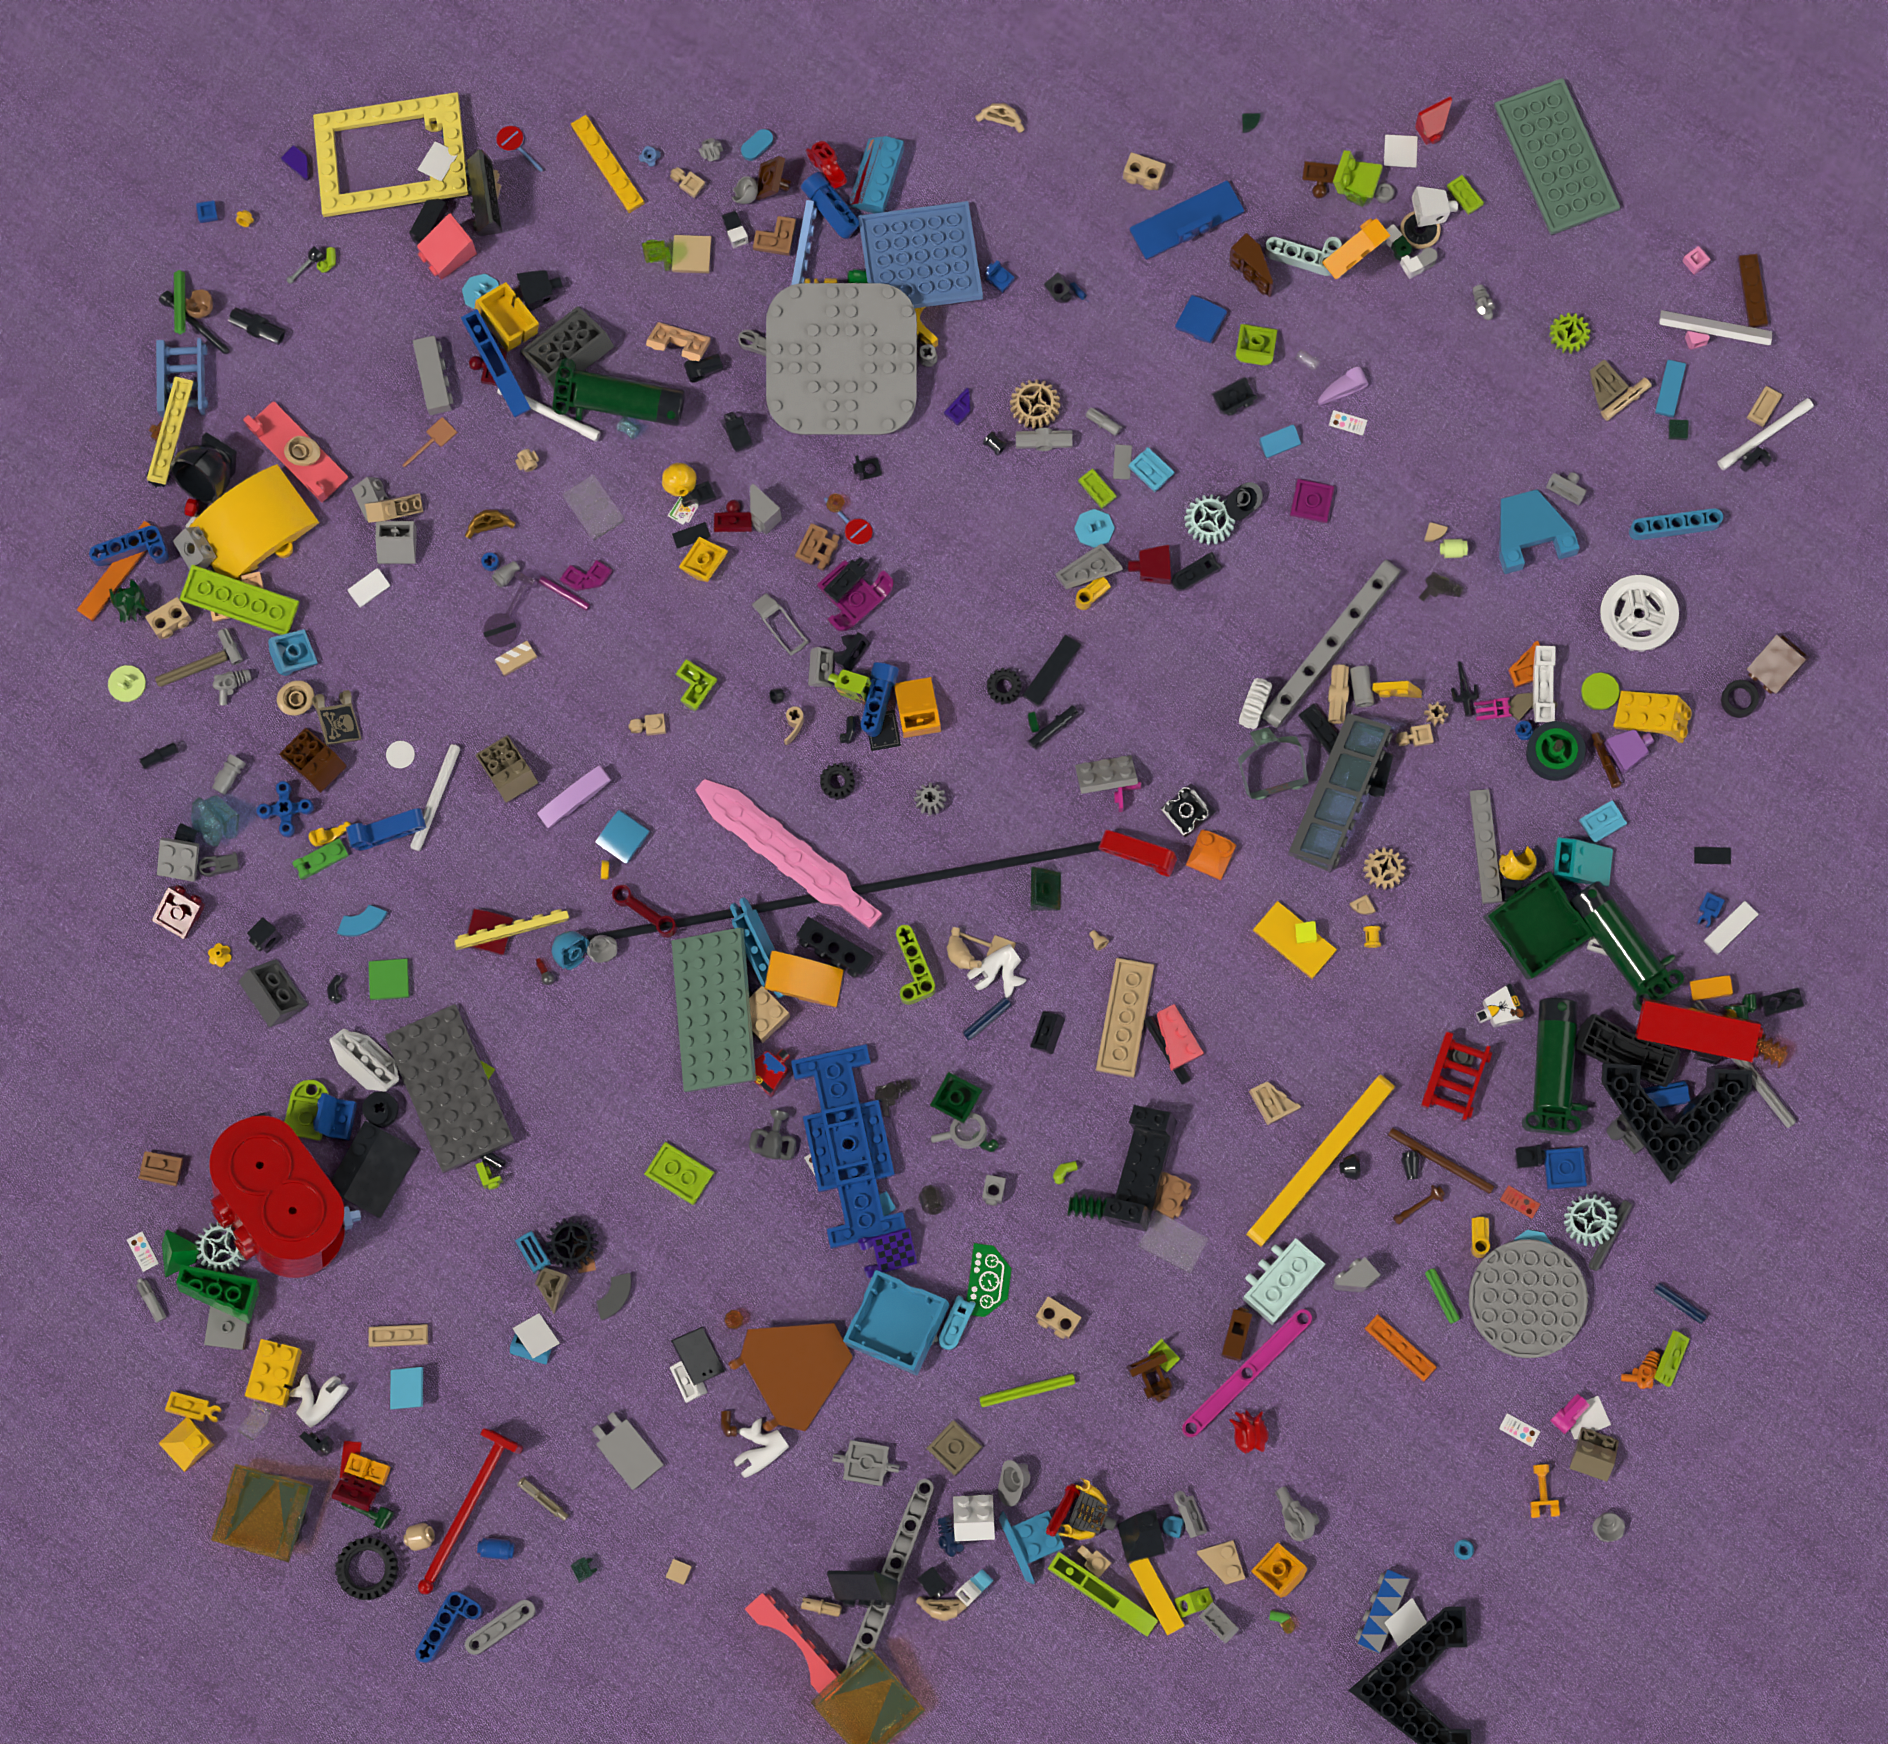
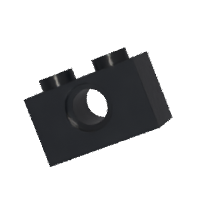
M264 917L247 932L250 937L248 941L259 952L263 950L266 954L283 938L277 929Z

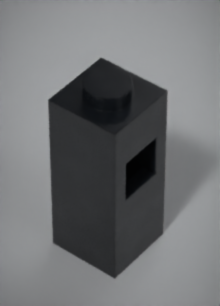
M440 199L426 200L409 232L415 244L418 245L442 221L448 210L445 201Z

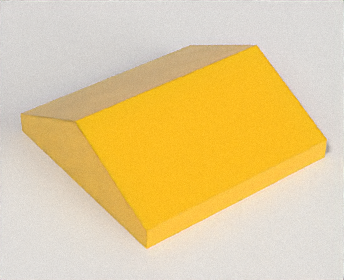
M699 537L679 565V568L697 580L708 582L728 551Z

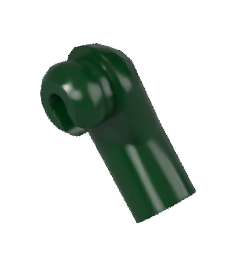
M980 1131L977 1132L972 1138L975 1139L979 1135ZM985 1138L979 1147L992 1153L999 1147V1144L995 1139L988 1142Z

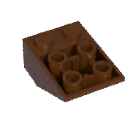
M1245 233L1231 247L1230 265L1236 271L1242 272L1243 277L1249 283L1253 282L1262 295L1266 294L1270 298L1273 280L1260 244Z
M304 728L279 753L319 793L347 767L334 751L307 728Z

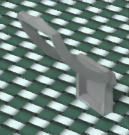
M767 593L752 603L753 608L760 614L763 622L790 656L802 650L809 643L783 608ZM778 609L782 611L791 625L804 639V642L791 652L765 620Z

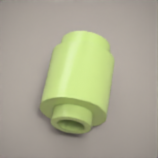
M1444 539L1443 543H1440V555H1444V558H1462L1467 556V540Z

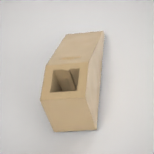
M420 493L365 504L368 523L386 521L423 512Z

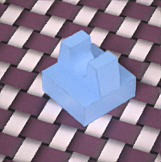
M349 1206L344 1207L343 1225L345 1230L352 1229V1222L360 1221L361 1215L359 1210L350 1212Z

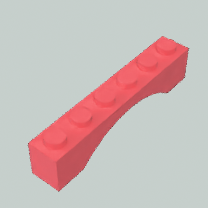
M761 1593L745 1610L758 1625L768 1626L783 1632L799 1646L808 1663L811 1685L821 1695L841 1675L836 1669L833 1671L827 1666L829 1661L822 1653L818 1656L814 1652L816 1647L809 1639L805 1641L800 1636L803 1632L796 1624L791 1626L787 1621L790 1617L784 1610L778 1611L774 1606L776 1601L769 1594L765 1596Z

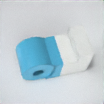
M981 1569L974 1577L963 1584L955 1595L968 1607L994 1580Z

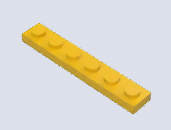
M587 115L572 122V129L627 212L631 213L644 205L643 199Z

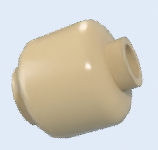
M426 1523L409 1526L404 1535L405 1545L409 1546L413 1551L429 1548L435 1539L432 1527Z

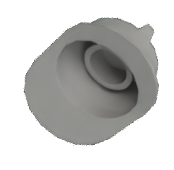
M1012 1460L1005 1461L1003 1464L998 1493L1004 1505L1009 1507L1015 1506L1020 1500L1022 1490L1029 1485L1030 1474L1027 1464H1017Z

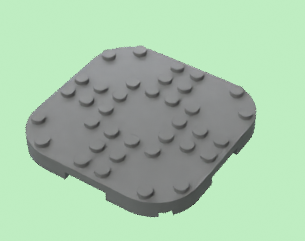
M801 283L791 285L779 292L772 300L766 318V400L773 419L785 430L799 435H886L902 428L912 417L917 401V317L914 306L906 294L894 286L881 283Z

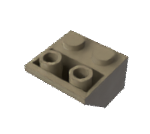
M1581 1427L1569 1469L1607 1482L1615 1464L1619 1440Z

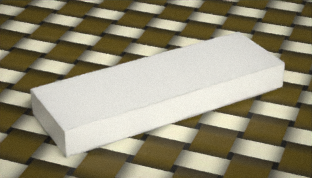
M1744 901L1704 942L1718 955L1759 914Z

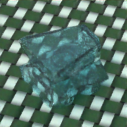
M214 795L206 800L198 797L192 803V824L195 830L202 833L208 845L219 846L223 835L228 839L237 837L240 815L218 795Z

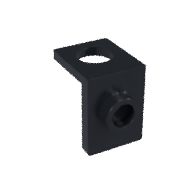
M859 455L855 456L856 463L853 464L855 475L859 474L860 481L882 476L878 458L860 462ZM868 464H873L876 466V471L869 474L865 471V467Z

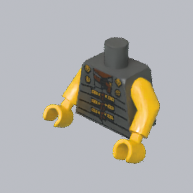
M1080 1478L1084 1484L1082 1487L1076 1485V1488L1082 1491L1068 1525L1061 1524L1065 1528V1532L1058 1533L1059 1536L1084 1540L1093 1538L1096 1534L1099 1535L1101 1527L1113 1531L1117 1520L1106 1516L1109 1510L1107 1500L1088 1480Z

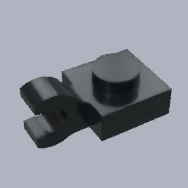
M709 481L696 485L692 493L681 496L684 508L692 505L694 502H697V505L700 506L716 500Z

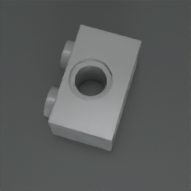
M199 526L185 528L173 540L189 569L191 565L205 569L216 558L212 547Z

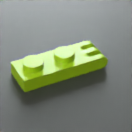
M1674 1330L1668 1340L1655 1374V1379L1666 1387L1672 1385L1690 1340L1682 1333Z

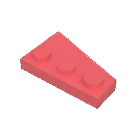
M1175 1004L1157 1013L1161 1034L1166 1043V1054L1169 1055L1171 1062L1169 1064L1171 1071L1204 1054Z

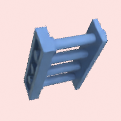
M197 338L196 347L170 348L164 340H156L157 412L160 417H164L169 400L168 393L171 392L173 383L168 381V375L180 372H198V382H193L192 390L198 389V399L189 400L187 407H198L201 415H205V408H208V399L205 397L204 355H207V345L203 343L201 338ZM197 354V364L171 366L167 364V357H170V355Z

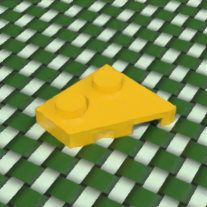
M1409 681L1373 683V691L1380 697L1422 698V690Z

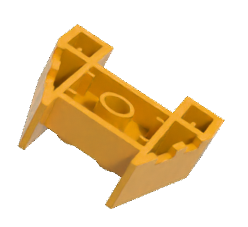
M1370 218L1359 226L1362 230L1322 261L1335 280L1391 236L1377 218L1374 220Z

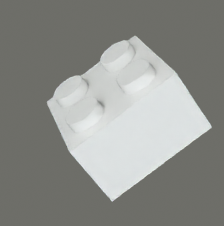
M993 1495L953 1496L955 1541L994 1540Z

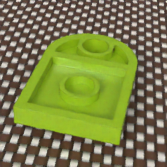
M304 1080L294 1087L291 1092L284 1122L293 1129L298 1137L321 1141L322 1134L314 1130L313 1121L318 1112V1099L322 1093L329 1094V1092L322 1083L316 1080ZM311 1085L317 1086V1092L314 1095L307 1093V1089Z

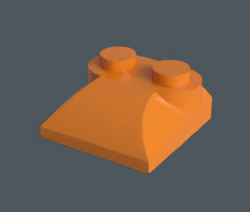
M1201 830L1186 866L1221 881L1234 853L1236 844L1215 833Z

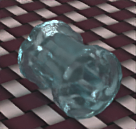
M623 417L616 429L619 432H624L631 440H634L639 434L641 426L629 421L628 417Z

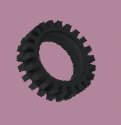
M369 1537L355 1539L356 1541H351L348 1543V1546L343 1547L341 1554L337 1557L338 1561L335 1563L337 1582L341 1585L343 1591L356 1599L374 1600L375 1598H380L383 1594H387L389 1589L395 1585L394 1581L395 1579L397 1580V1571H399L397 1566L398 1560L395 1557L394 1551L378 1539ZM366 1550L378 1553L385 1564L382 1579L376 1585L368 1588L356 1585L349 1574V1566L353 1557Z

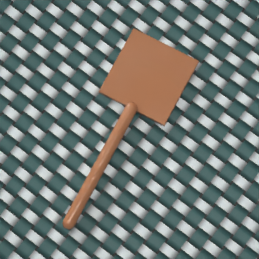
M443 417L440 418L426 431L431 439L402 466L406 467L434 441L442 447L458 432Z

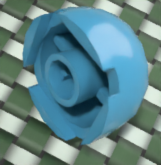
M576 931L564 932L554 939L551 951L553 959L563 969L571 970L576 968L583 962L584 958L582 956L587 952L590 942Z

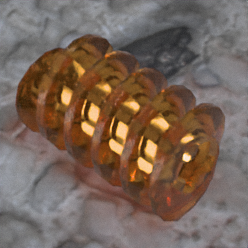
M1762 1034V1038L1757 1041L1756 1046L1759 1047L1757 1058L1763 1054V1061L1771 1058L1770 1064L1773 1065L1777 1061V1068H1780L1789 1050L1787 1051V1045L1784 1044L1780 1048V1041H1776L1773 1044L1772 1037L1766 1041V1034Z

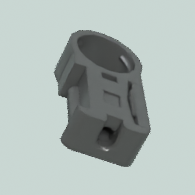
M233 852V855L229 854L218 858L216 856L205 857L199 863V870L206 877H213L240 869L238 856L235 852ZM216 866L215 870L211 873H204L202 870L207 867Z

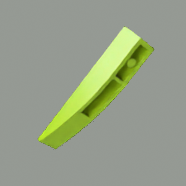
M1058 1552L1049 1565L1048 1571L1146 1637H1148L1158 1621L1156 1618L1062 1553Z

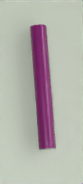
M542 576L540 578V584L586 611L589 609V603Z

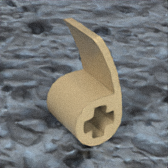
M791 707L786 712L788 724L795 729L784 740L785 745H789L795 739L804 723L803 712L799 707ZM795 714H798V718L792 720V716L794 717Z

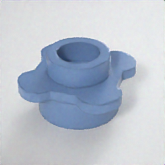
M646 146L642 154L639 155V161L647 163L649 167H653L661 154L654 148Z

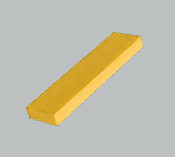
M1149 1559L1138 1560L1129 1564L1166 1635L1168 1636L1184 1627V1623Z

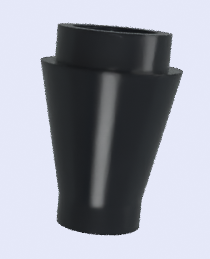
M1417 1151L1402 1153L1401 1161L1407 1180L1419 1179L1420 1156H1418Z

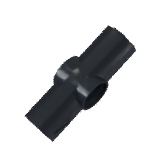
M235 307L229 315V323L244 329L255 338L261 337L277 345L282 343L284 339L285 329L269 323L267 319L258 314L252 315Z

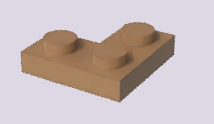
M778 216L774 233L756 230L753 250L790 256L796 219Z

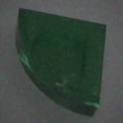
M1242 113V133L1250 132L1257 127L1261 113Z

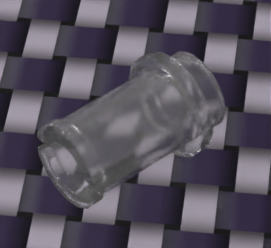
M1303 349L1298 352L1295 360L1308 366L1309 370L1315 371L1320 364L1318 357L1314 358L1303 351Z

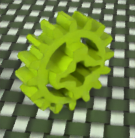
M1567 313L1566 317L1561 314L1559 320L1555 318L1553 321L1554 325L1550 326L1551 332L1549 337H1553L1551 344H1557L1555 349L1561 347L1562 353L1569 350V353L1572 354L1573 349L1579 352L1580 346L1584 348L1590 338L1588 336L1590 329H1586L1588 322L1583 323L1584 318L1578 319L1576 313L1573 317L1570 316V313ZM1570 328H1572V330H1571L1572 333H1571V335L1569 336V338H1567V337H1568V331L1570 330Z

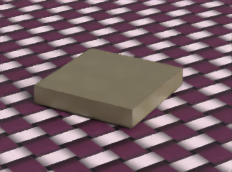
M953 1420L926 1449L956 1476L978 1453L982 1446Z

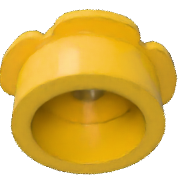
M246 210L237 212L236 222L240 226L249 227L253 223L254 219L250 212Z

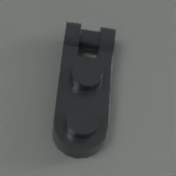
M1210 552L1175 573L1172 578V585L1177 591H1185L1212 574L1219 572L1223 569V566L1216 561L1215 554ZM1209 563L1211 567L1207 569L1205 564Z

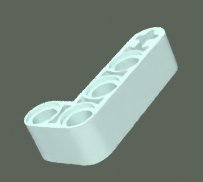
M1271 237L1266 242L1265 254L1270 259L1328 276L1331 273L1323 266L1322 261L1336 251L1330 250L1328 247L1332 245L1338 249L1342 244L1337 237H1330L1326 240L1323 250L1320 251L1278 237ZM1293 251L1296 255L1289 256L1287 252ZM1312 257L1314 260L1308 262L1305 260V258Z

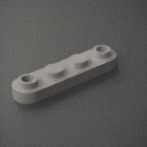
M522 1600L470 1635L465 1642L466 1650L470 1654L479 1655L530 1620L535 1615L536 1609L534 1604L528 1600ZM524 1607L529 1608V1612L527 1614H523L522 1609ZM475 1641L479 1642L477 1649H474L472 1646Z

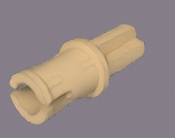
M806 1597L803 1598L804 1602L801 1605L803 1610L818 1612V1615L822 1613L839 1617L841 1614L842 1606L824 1602V1599L819 1601Z

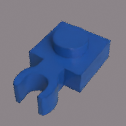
M1707 892L1698 910L1703 915L1697 920V925L1704 919L1707 921L1705 928H1708L1711 923L1710 917L1717 918L1725 900Z

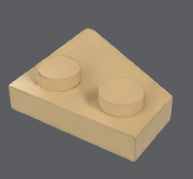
M1265 1082L1249 1091L1267 1125L1301 1108L1298 1103L1292 1102L1287 1098V1095L1276 1090L1269 1082Z

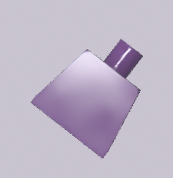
M1631 730L1606 739L1604 745L1623 775L1648 755L1649 751L1646 746L1652 744L1654 740L1649 732L1639 736L1636 730Z

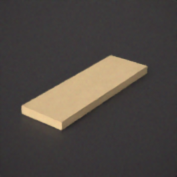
M1116 958L1096 1071L1134 1078L1154 964Z

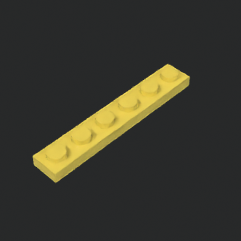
M179 377L174 378L147 481L164 485L167 483L170 464L173 461L193 387L192 380Z
M562 909L550 912L551 915L548 916L539 914L533 916L532 920L529 921L520 919L514 921V924L510 926L501 924L495 926V929L491 931L482 929L476 931V935L469 936V934H463L454 941L455 948L460 950L566 922L569 916L567 911L562 912Z

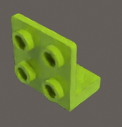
M1344 150L1333 180L1337 193L1372 198L1383 166L1381 164L1357 162L1353 158L1351 151Z

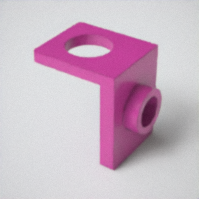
M1138 782L1136 785L1118 787V792H1114L1115 803H1118L1119 812H1123L1122 790L1141 789V782Z

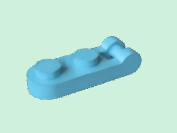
M957 1296L939 1336V1344L943 1349L952 1350L958 1345L976 1305L975 1302H967L963 1300V1297ZM959 1307L966 1309L965 1314L958 1312Z

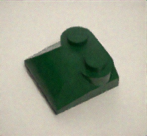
M948 1072L930 1106L964 1124L983 1090Z

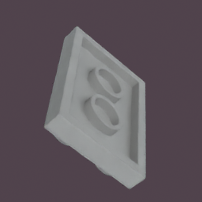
M1131 755L1075 765L1081 794L1138 784Z

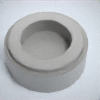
M1384 183L1376 188L1375 197L1379 202L1388 203L1393 199L1394 189L1391 185Z

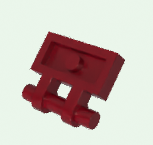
M344 1473L332 1493V1499L369 1511L376 1498V1494L380 1492L381 1486L374 1484L375 1482L371 1480L366 1481L358 1478L356 1475Z

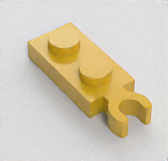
M171 1391L165 1407V1411L199 1421H204L206 1416L212 1422H218V1418L212 1416V1413L215 1411L221 1412L222 1410L216 1405L209 1407L210 1403L207 1400Z

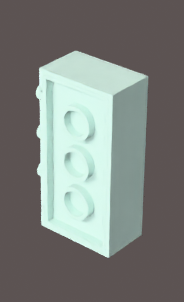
M1296 1238L1285 1251L1277 1244L1271 1248L1279 1256L1272 1265L1261 1259L1258 1265L1266 1272L1259 1280L1251 1273L1245 1278L1253 1287L1245 1294L1243 1300L1271 1325L1278 1320L1325 1266L1324 1262Z

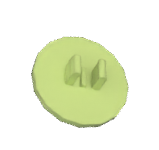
M121 666L114 670L108 679L110 694L121 702L137 700L143 694L146 686L144 674L134 666Z

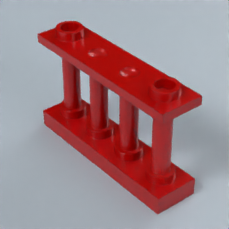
M1446 1031L1421 1107L1428 1109L1430 1105L1436 1104L1462 1113L1461 1120L1466 1121L1467 1117L1471 1118L1474 1110L1471 1104L1485 1062H1490L1493 1052H1490L1491 1046L1488 1045L1485 1051H1481L1455 1042V1039H1452L1453 1033ZM1454 1049L1481 1058L1479 1069L1477 1070L1449 1060L1446 1057L1448 1050L1452 1051ZM1447 1067L1474 1076L1475 1080L1472 1088L1444 1079L1440 1075L1442 1068L1446 1069ZM1436 1086H1443L1469 1095L1466 1107L1437 1097L1434 1094Z

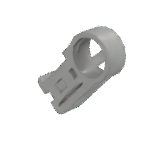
M743 330L739 334L738 341L742 349L766 356V338L759 337L758 333L751 330ZM741 338L753 343L751 345H744L741 343Z

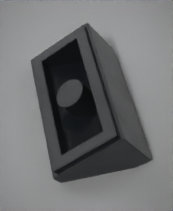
M1043 1011L1030 1047L1053 1054L1065 1019L1059 1014Z

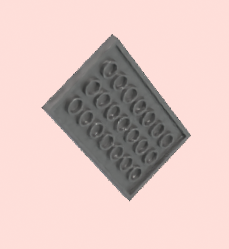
M456 1004L384 1035L443 1174L515 1142Z

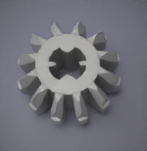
M932 783L928 784L929 788L922 784L921 788L923 791L917 789L916 794L918 796L914 797V801L918 802L915 805L916 808H921L922 814L928 810L929 816L932 815V810L938 814V807L941 809L945 807L942 803L946 802V797L943 796L945 791H939L940 786L938 784L934 788H932ZM928 796H932V802H928Z

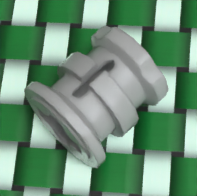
M930 344L923 345L919 351V361L923 366L931 367L937 362L935 347Z

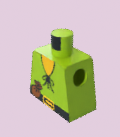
M844 669L841 670L839 675L835 673L830 674L828 683L834 685L840 695L864 705L866 704L871 685L868 677Z

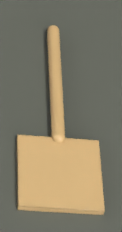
M959 933L961 937L990 947L987 956L1008 944L1013 949L1016 945L1015 942L994 935L992 943H988L967 934Z

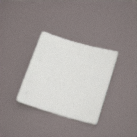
M1385 135L1384 166L1416 167L1418 137Z

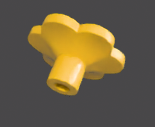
M220 943L215 944L214 948L208 951L210 956L209 962L212 965L224 967L232 959L230 948Z

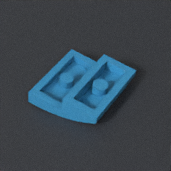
M618 810L604 828L596 843L627 864L638 847H641L650 830L621 810Z

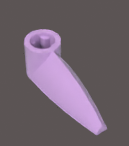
M1352 368L1345 375L1334 381L1318 399L1319 406L1367 387L1368 381L1362 368Z

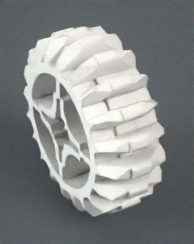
M1254 679L1239 718V724L1246 728H1257L1272 689L1270 682L1265 679Z

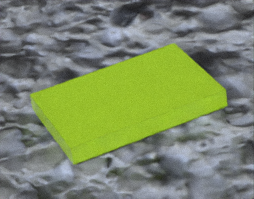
M664 1142L644 1175L694 1206L714 1175V1172L667 1142Z

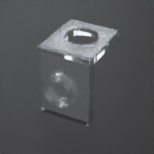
M254 1401L251 1413L237 1431L254 1441L268 1424L271 1410ZM257 1408L261 1409L265 1415L259 1413Z

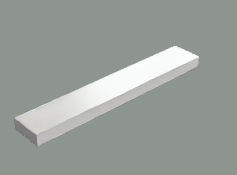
M1663 310L1660 313V325L1771 345L1772 331Z

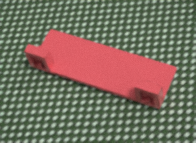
M273 401L254 419L249 415L243 419L248 429L321 503L349 479L343 470L321 448L318 461L309 466L295 465L288 461L284 454L286 443L296 436L310 437L276 402Z

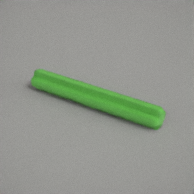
M181 270L174 272V331L179 335L186 331L185 273Z

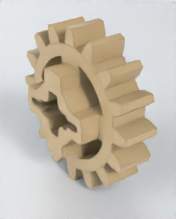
M1385 848L1382 849V852L1375 849V855L1370 853L1368 855L1370 860L1365 859L1364 864L1367 866L1363 868V871L1368 872L1365 875V879H1371L1370 885L1376 883V889L1380 885L1383 887V890H1386L1387 885L1392 889L1394 888V882L1399 885V878L1404 877V874L1401 872L1405 871V866H1401L1404 860H1398L1399 853L1393 855V849H1390L1389 852H1386ZM1385 857V859L1383 860H1376L1378 858ZM1391 860L1396 864V867L1392 865ZM1387 862V870L1381 875L1382 867ZM1372 870L1376 872L1377 878L1373 875ZM1387 877H1391V878H1392V879H1390V880L1383 881V880H1384L1385 878H1387Z

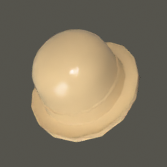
M304 681L287 683L278 692V707L283 713L288 715L305 713L313 704V688Z

